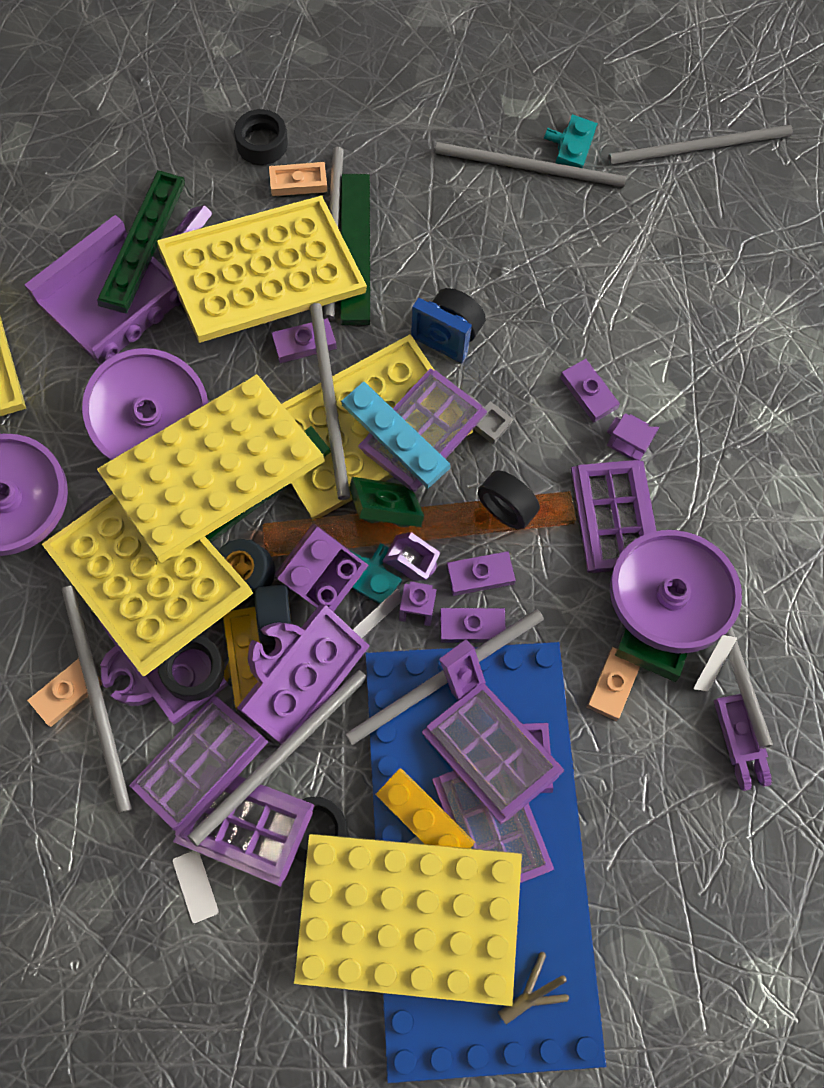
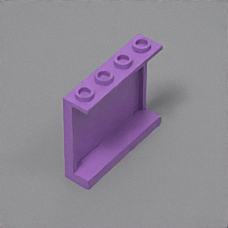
M116 215L24 284L32 300L99 365L118 354L130 342L138 340L142 333L151 325L159 323L167 312L175 306L182 304L168 270L152 257L127 314L98 306L97 299L128 234L123 221Z

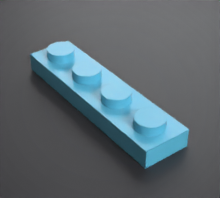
M362 382L341 401L342 406L427 489L450 469V463L366 382Z

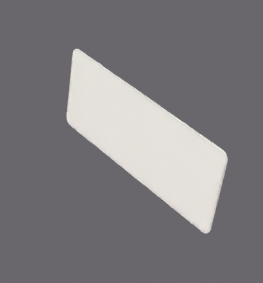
M396 589L353 631L363 638L401 603L402 596L399 589Z
M721 636L695 684L694 690L709 691L735 644L736 637Z
M191 851L174 858L173 865L192 923H197L217 915L219 910L200 853Z

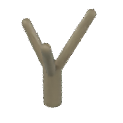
M545 952L539 953L523 994L513 1000L512 1006H505L498 1011L506 1025L531 1006L555 1004L569 1000L567 994L544 996L567 981L564 975L532 992L546 958Z

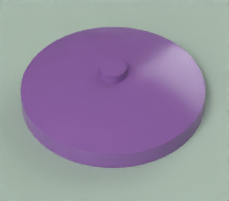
M132 349L112 356L93 373L83 396V420L93 444L111 461L206 405L208 398L200 378L189 365L178 357L156 349Z
M0 434V556L25 551L46 538L60 521L68 496L65 473L52 452L38 441L18 434Z
M661 530L640 536L622 551L611 574L610 596L618 618L636 638L662 651L691 653L706 649L717 643L722 635L727 634L740 612L742 589L734 566L719 548L706 539L692 533L678 530Z

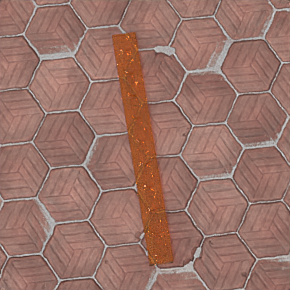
M571 491L535 495L540 509L524 529L574 524L576 517ZM481 501L421 507L424 514L421 527L409 526L404 528L388 522L369 523L359 519L358 514L263 524L264 545L271 556L289 555L313 523L346 548L374 546L380 543L392 544L396 535L412 532L422 540L514 531L517 529L511 528L496 519L484 507Z

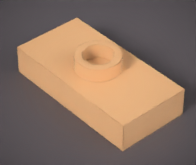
M325 162L269 166L272 196L327 192Z
M612 647L586 708L617 721L620 718L640 666L615 656L617 649Z
M79 658L27 700L50 727L88 697ZM98 676L99 683H100V686H101V685H102V681H101V679H100L99 676Z

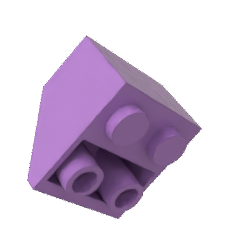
M313 523L276 571L275 575L279 581L316 608L320 604H325L334 612L369 565Z

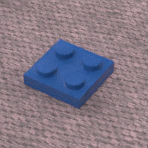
M418 297L412 306L411 336L413 339L462 364L468 354L472 324L459 315H452L442 310L436 303L427 302Z

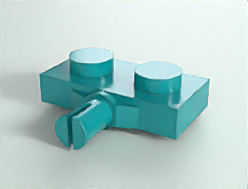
M572 114L568 127L563 133L547 127L544 139L559 144V153L555 163L583 168L598 123Z
M382 543L379 544L371 559L354 553L369 566L351 588L379 605L398 589L402 582L400 577L390 573L382 565L389 550V547H385Z

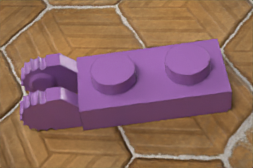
M737 694L715 699V708L731 763L735 765V775L742 791L751 789V777L746 762L754 761V769L760 785L763 787L770 786L772 784V777L766 760L768 754L766 748H759L742 695Z

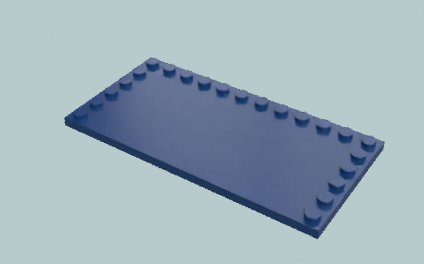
M559 642L505 645L480 661L479 664L486 682L485 685L522 724L548 723L551 756L564 769V772L553 782V793H540L529 802L554 870L520 883L513 1000L523 994L540 952H545L546 958L532 992L564 975L567 981L544 996L567 994L569 1000L555 1004L531 1006L506 1025L498 1013L499 1010L505 1007L504 1005L383 993L388 1083L606 1067ZM453 648L366 653L369 718L441 672L443 668L439 659ZM448 683L370 733L375 840L407 843L416 837L375 795L400 768L442 808L432 779L454 770L424 737L422 731L458 702L451 693ZM478 703L463 714L480 734L494 723ZM459 719L444 730L460 749H463L475 739ZM500 728L486 738L487 742L498 754L508 751L510 755L516 750V745ZM481 744L466 754L472 763L492 757ZM515 759L512 763L517 773V759ZM503 769L501 775L510 798H513L516 795L509 775ZM496 775L489 782L501 796H505ZM463 781L454 784L464 811L481 805L480 800ZM450 789L446 797L456 823L468 834ZM521 809L517 812V816L537 867H540L544 864ZM484 812L467 818L477 846L494 840ZM493 816L500 836L518 830L513 816L503 824H500ZM522 838L504 844L506 852L522 853L521 868L532 865ZM498 847L489 849L493 851H499Z

